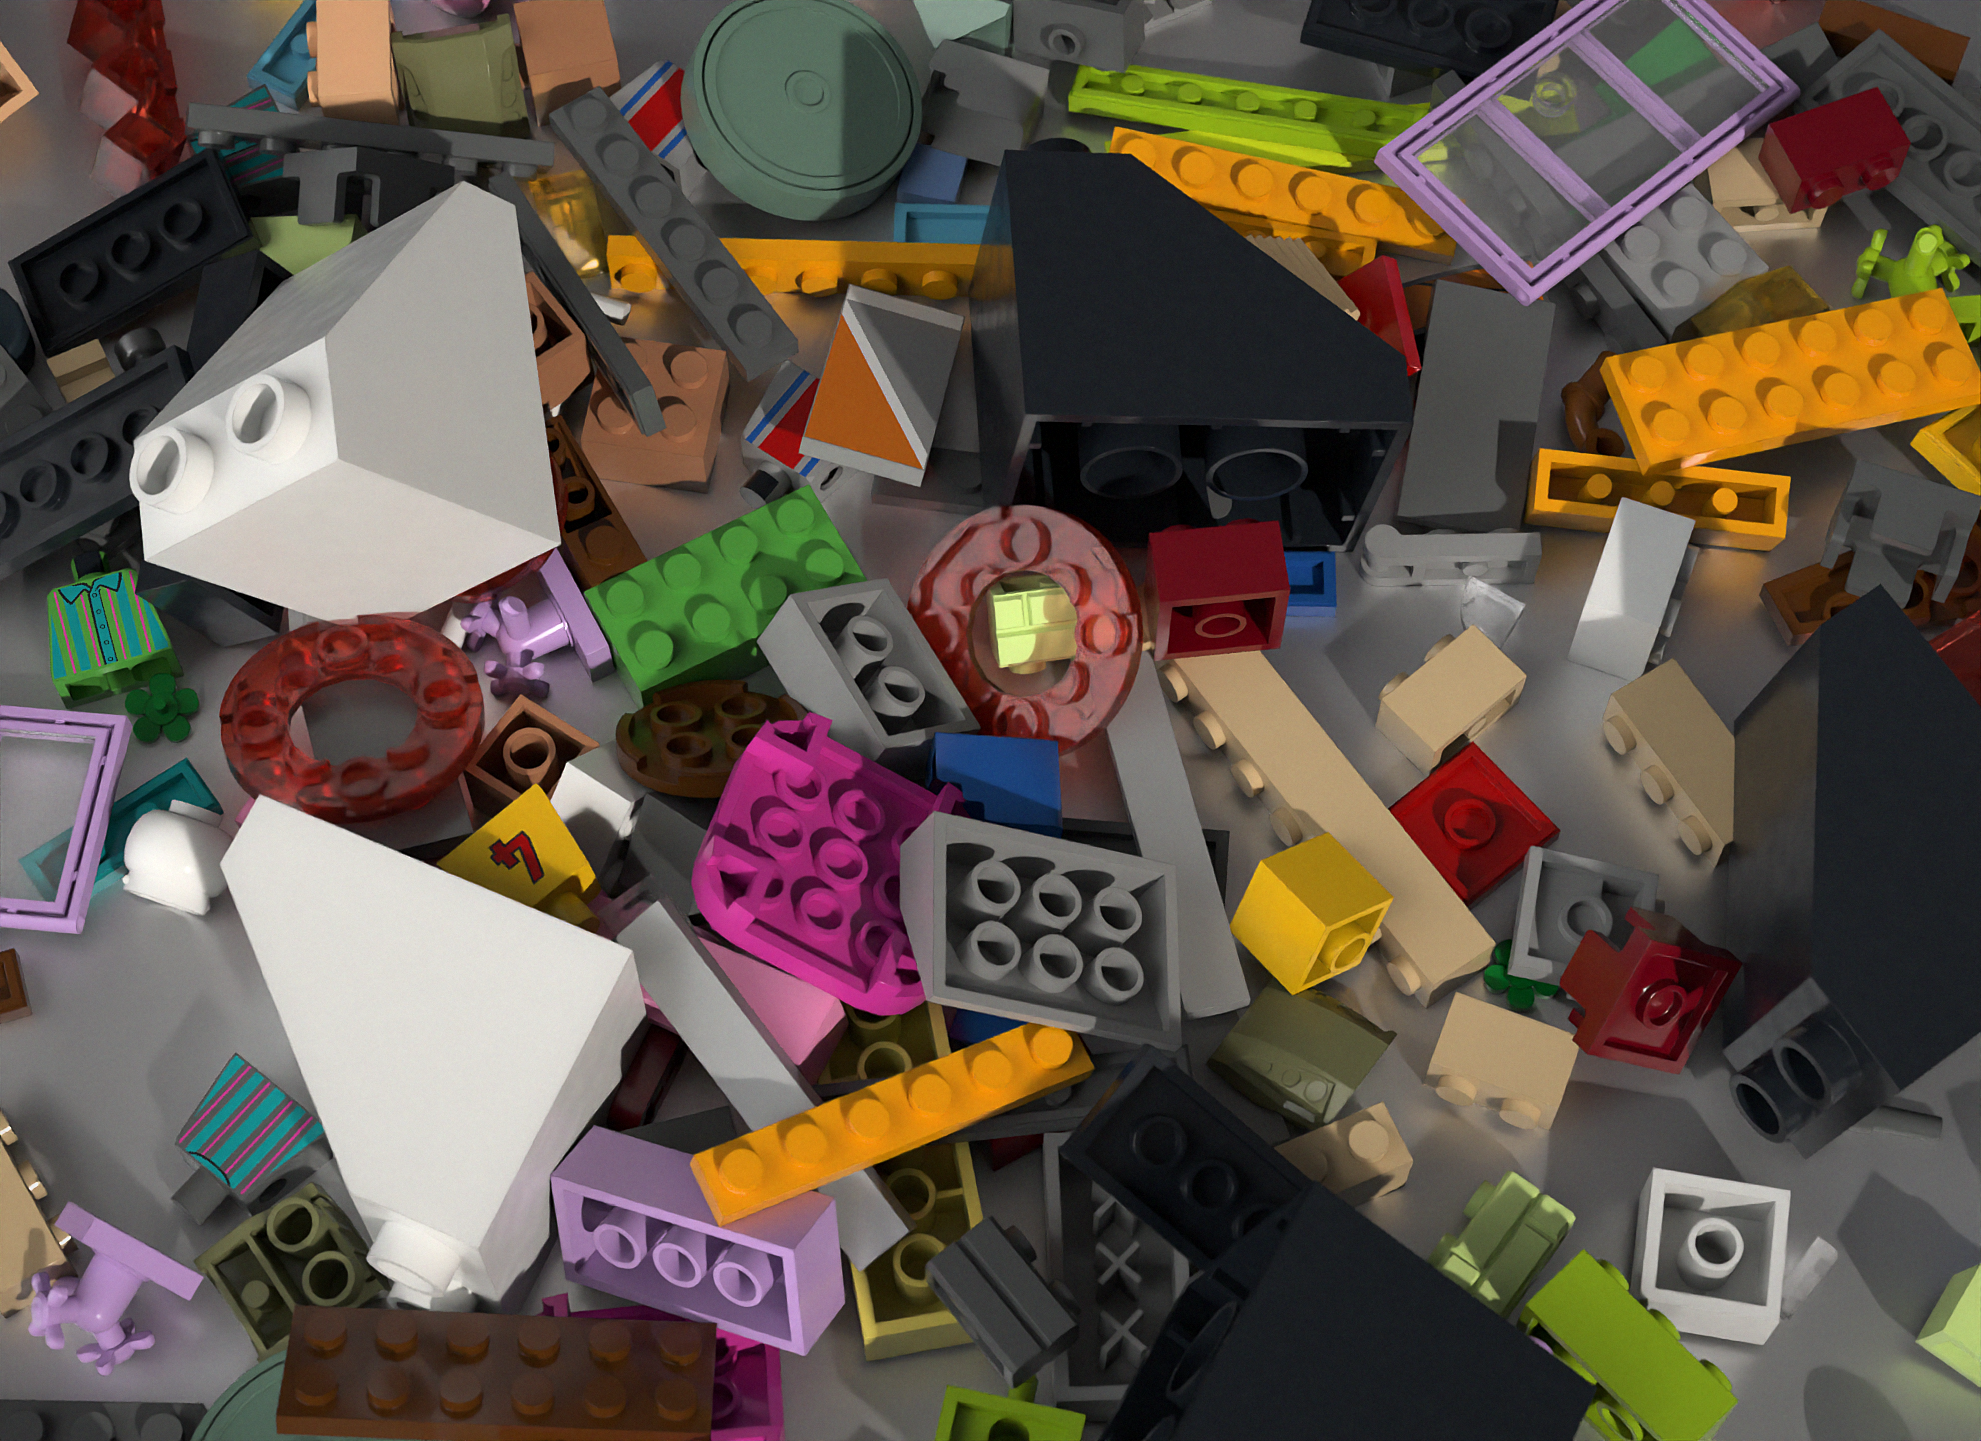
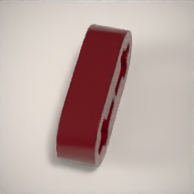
M652 1023L613 1099L608 1113L607 1128L619 1132L653 1123L689 1049L680 1035Z

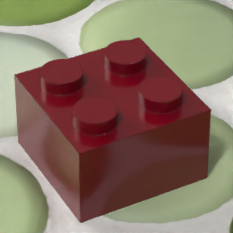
M1252 518L1234 520L1225 526L1195 528L1191 525H1174L1161 532L1149 533L1144 599L1154 661L1281 648L1290 585L1279 520L1260 522Z

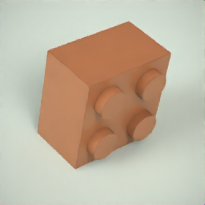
M620 337L651 382L667 428L649 437H646L645 434L642 435L597 367L580 440L583 453L599 479L708 494L731 389L726 351Z

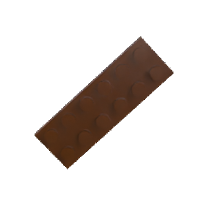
M295 1305L276 1410L277 1434L430 1441H710L717 1323Z

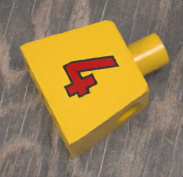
M537 783L437 863L442 871L583 930L596 934L599 929V918L586 905L599 895L602 888L583 852Z

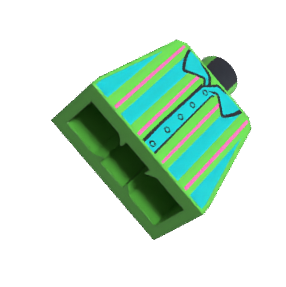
M88 551L74 557L70 565L75 583L54 588L47 596L51 677L66 709L149 686L150 678L158 673L171 674L175 679L183 677V668L154 606L135 594L138 580L136 569L126 568L112 572L108 555L101 551Z

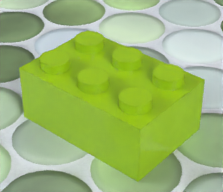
M1585 1249L1579 1252L1525 1304L1515 1327L1527 1336L1538 1338L1551 1348L1555 1357L1598 1387L1583 1419L1605 1441H1710L1739 1402L1731 1393L1732 1385L1729 1379L1715 1364L1706 1359L1698 1361L1679 1342L1680 1334L1664 1314L1653 1308L1647 1311L1628 1292L1629 1285L1621 1272L1605 1259L1600 1258L1596 1261Z

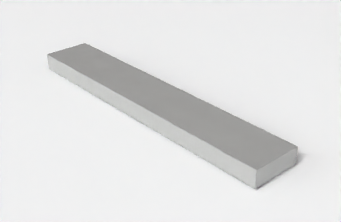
M1146 650L1088 663V676L1139 857L1176 865L1180 1006L1184 1020L1186 1022L1248 1008L1250 1005V995L1151 651Z
M667 897L653 903L611 940L633 950L641 985L752 1131L824 1104ZM872 1166L812 1190L835 1198L839 1244L859 1272L870 1266L918 1227Z

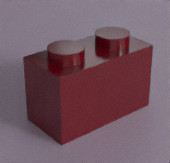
M1877 86L1770 123L1758 159L1790 214L1810 207L1813 209L1826 208L1836 203L1842 196L1864 188L1877 190L1887 186L1899 176L1911 142Z

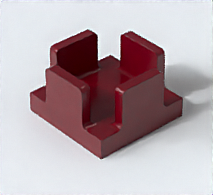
M1630 906L1624 918L1635 929L1623 950L1618 948L1602 932L1588 930L1560 978L1559 984L1561 988L1584 1008L1573 1007L1567 1018L1578 1029L1572 1041L1588 1055L1679 1075L1743 962L1727 949L1704 943L1672 916Z

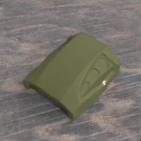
M509 13L497 15L498 20L409 35H403L402 31L390 33L409 127L525 139L531 134L524 93L521 88L520 71Z
M1273 977L1205 1065L1258 1106L1282 1114L1288 1122L1297 1127L1309 1128L1314 1131L1331 1123L1398 1034L1393 1030L1383 1031L1350 1007L1314 987L1292 995Z
M314 1182L309 1183L273 1207L248 1218L193 1260L198 1270L205 1273L218 1290L259 1355L257 1358L259 1363L287 1349L295 1305L364 1308L376 1299L388 1297L391 1291L387 1277L372 1267L366 1260L370 1248L350 1218L325 1189Z

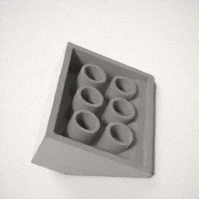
M933 811L900 846V909L927 1002L1139 1045L1148 1043L1155 1048L1174 1052L1182 1047L1176 865L938 811Z

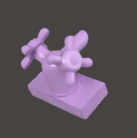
M557 547L533 558L539 583L547 599L527 609L522 600L513 596H506L498 602L503 586L492 582L486 587L484 599L478 601L471 609L469 616H465L461 620V627L470 633L467 639V647L475 653L478 652L483 644L486 633L497 639L499 648L507 656L506 666L496 661H486L484 663L485 674L496 678L490 684L491 693L495 696H500L505 692L517 695L531 692L538 697L547 696L550 685L547 682L538 680L543 675L544 664L539 662L531 663V660L568 644L574 647L592 683L615 673L609 645Z
M68 1201L54 1225L93 1248L92 1252L95 1255L81 1280L74 1276H64L55 1281L51 1288L47 1272H39L32 1277L31 1284L36 1296L32 1301V1321L29 1324L28 1331L32 1336L46 1335L48 1347L54 1350L64 1348V1335L60 1324L74 1323L81 1330L93 1333L98 1343L80 1347L76 1351V1355L84 1363L97 1360L95 1367L98 1373L107 1376L112 1373L115 1365L128 1360L135 1350L148 1349L155 1343V1337L150 1330L134 1334L136 1327L132 1318L118 1321L143 1281L148 1283L150 1279L190 1301L204 1277L177 1260Z

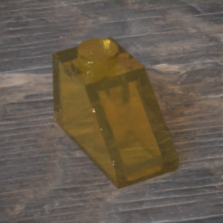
M1788 265L1738 281L1690 320L1693 336L1696 339L1830 310L1801 276Z

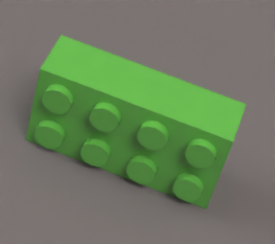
M808 484L584 591L587 606L609 645L614 668L637 709L640 710L653 703V694L657 691L695 681L741 680L771 665L758 645L757 640L790 594L864 582L867 579L813 489Z

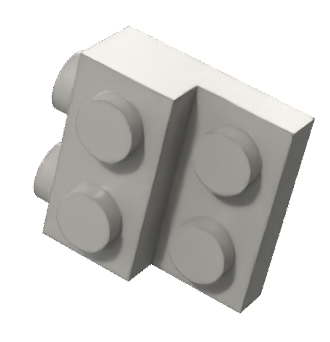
M1531 846L1524 861L1507 974L1560 986V978L1588 930L1602 932L1618 948L1623 950L1635 929L1624 918L1630 906L1665 914V901L1656 899L1659 874ZM1566 992V999L1574 1000V999Z

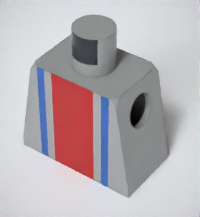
M659 60L609 97V99L684 195L689 198L707 171V168L694 150L683 121L681 86L685 71L669 60Z
M788 359L779 368L741 436L743 464L753 474L740 488V494L754 509H758L781 498L784 493H792L808 484L813 489L820 503H822L859 471L799 453L820 379Z

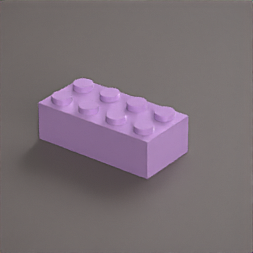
M593 1126L550 1175L566 1280L699 1323H717L718 1329L805 1356L845 1304L835 1198L810 1190L719 1227L690 1167L693 1158L692 1154Z

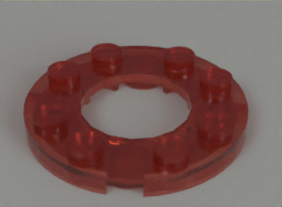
M1000 506L985 510L964 520L949 531L927 556L914 581L907 610L912 614L913 620L981 726L976 735L1058 741V754L1061 757L1083 747L1097 737L1112 722L1127 700L1134 685L1142 655L1143 617L1140 599L1130 571L1121 555L1097 529L1086 521L1062 510L1044 506ZM1028 570L1047 575L1065 590L1070 599L1069 602L1076 610L1077 623L1074 637L1077 649L1075 659L1069 664V669L1062 680L1042 694L1022 697L1005 693L986 677L975 656L972 631L976 609L988 589L1008 574Z
M357 615L358 624L339 625L320 630L318 621L290 631L273 640L254 654L239 669L224 694L219 718L221 722V741L229 770L236 782L254 800H257L261 794L332 825L371 822L385 819L410 809L420 808L460 776L473 759L481 743L485 726V708L478 674L467 655L445 635L420 623L402 618L381 615ZM346 680H376L396 686L413 700L417 709L414 729L398 748L389 747L386 750V756L379 759L359 756L348 759L341 765H331L330 761L326 758L320 761L309 758L294 746L289 734L291 719L303 701L324 687Z

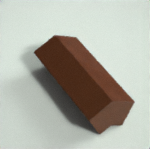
M1826 0L1818 21L1834 53L1839 58L1843 59L1874 32L1881 29L1951 87L1970 41V37L1859 0Z

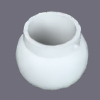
M172 800L168 811L152 810L142 815L133 825L127 837L124 849L125 867L129 870V874L123 877V882L125 883L123 890L179 910L205 916L206 912L211 909V904L209 903L211 897H217L228 886L220 862L233 842V838L219 828L223 816L178 800Z

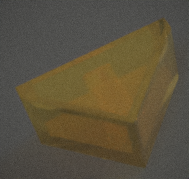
M581 169L537 179L535 182H528L535 212L579 277L585 279L609 273L606 256L607 243L594 186L586 172Z

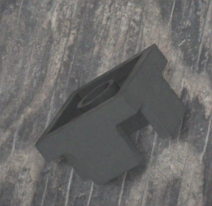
M356 146L284 154L283 178L300 181L298 223L300 225L321 226L341 224L344 220V214H357L361 221L363 196L368 194L372 195L370 223L374 227H381L435 197L437 192H443L453 187L456 166Z
M1857 459L1831 518L1820 566L1833 569L1842 546L1851 548L1854 552L1844 587L1847 593L1862 597L1881 584L1898 606L1903 609L1909 600L1917 570H1923L1938 575L1931 600L1944 603L1958 577L1970 532L1979 515L1981 496Z

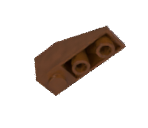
M560 414L545 421L561 545L557 546V549L585 600L584 591L648 560Z

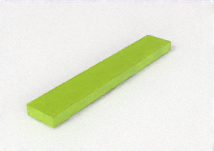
M1080 64L1068 96L1070 112L1376 158L1378 150L1428 114V109L1422 107L1132 64L1129 65L1125 73L1100 71L1091 66Z

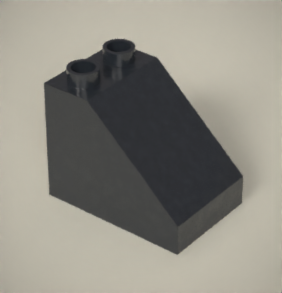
M1049 138L1037 141L1024 150H1004L968 291L986 545L1148 548L1149 533L1161 532L1174 525H1191L1195 528L1225 526L1237 519L1252 518L1260 522L1279 520L1284 551L1353 552L1414 425L1405 356L1132 154L1092 153L1089 147L1082 142L1069 138ZM1207 487L1222 497L1232 499L1231 510L1226 516L1216 519L1212 518Z
M1881 584L1822 623L1734 720L1733 841L1729 847L1726 949L1743 964L1724 996L1722 1053L1737 1071L1730 1078L1729 1088L1736 1107L1747 1123L1770 1142L1779 1144L1789 1138L1805 1160L1904 1090L1981 1032V706Z
M1315 1180L1187 1280L1098 1441H1573L1598 1387Z

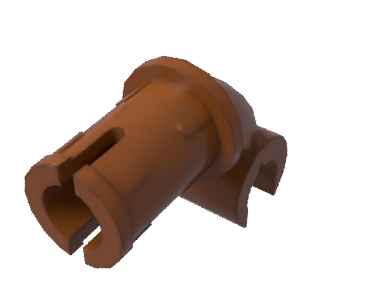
M1603 351L1577 382H1569L1561 391V399L1565 405L1566 428L1571 441L1579 453L1621 457L1626 450L1623 439L1618 433L1611 429L1599 428L1597 423L1604 416L1605 404L1611 399L1600 373V368L1606 357L1618 355L1615 352Z

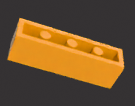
M1540 448L1530 464L1523 524L1610 533L1621 498L1625 497L1696 520L1688 543L1770 552L1786 536L1791 477L1702 466H1690L1643 477L1636 459Z

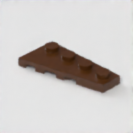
M1981 509L1970 532L1958 577L1944 603L1931 600L1938 575L1917 570L1909 600L1902 609L1917 629L1951 625L1956 622L1957 618L1966 622L1981 621ZM1853 550L1839 554L1833 569L1820 566V562L1763 584L1759 596L1788 647L1803 645L1822 623L1860 598L1859 596L1847 593L1844 589L1854 556Z

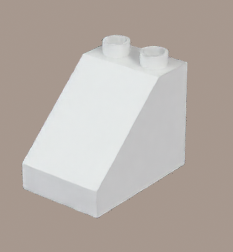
M463 180L281 282L134 440L135 453L130 466V485L140 505L144 561L374 636L561 545L515 205Z
M260 794L220 862V866L347 1189L374 1242L366 1260L380 1273L395 1281L387 1301L397 1310L519 1315L559 1236L550 1175L593 1126L611 1130L607 1128V1118L611 1104L650 1028L633 950Z

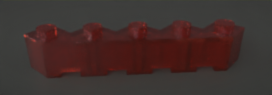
M78 0L66 41L68 45L93 62L89 68L78 110L106 130L99 144L90 179L116 198L124 196L178 165L187 136H185L184 118L179 116L176 100L178 86L171 50H167L163 31L165 17L161 0Z

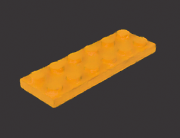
M1942 288L1609 356L1605 358L1600 368V373L1643 477L1981 404V371Z

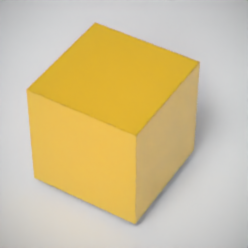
M1326 832L1260 860L1229 926L1231 933L1292 995H1295L1358 966L1394 897L1329 832Z

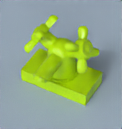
M1933 224L1927 228L1920 229L1914 238L1908 256L1896 261L1880 255L1889 232L1886 229L1880 228L1874 232L1871 245L1866 247L1863 254L1858 257L1857 279L1851 288V294L1854 298L1861 300L1870 277L1888 283L1891 298L1938 289L1935 277L1940 274L1946 290L1953 293L1960 286V280L1955 270L1968 266L1970 257L1965 253H1958L1951 243L1944 241L1941 227ZM1981 295L1947 297L1969 347H1977L1981 340Z
M1036 1374L1018 1388L1012 1390L1009 1386L1007 1397L947 1384L934 1441H1082L1086 1415L1035 1404L1034 1400L1039 1382Z

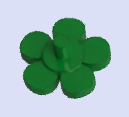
M158 673L153 675L149 681V689L152 696L142 689H134L129 692L125 700V708L132 716L141 717L133 726V733L137 739L147 744L154 743L160 738L162 728L166 738L172 743L182 742L189 737L192 728L189 721L183 716H192L200 708L199 697L193 689L183 688L177 691L176 680L171 674Z
M1503 940L1497 944L1493 953L1494 960L1498 965L1487 967L1483 975L1487 990L1495 994L1504 993L1508 990L1506 995L1507 1006L1519 1012L1530 1010L1535 996L1541 999L1552 998L1559 986L1507 974L1512 940Z

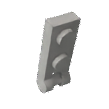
M1375 525L1365 535L1359 573L1361 578L1372 586L1534 584L1542 557L1540 532L1521 533L1513 528H1500L1489 533L1459 534L1450 529H1438L1430 531L1425 535H1401L1390 525Z

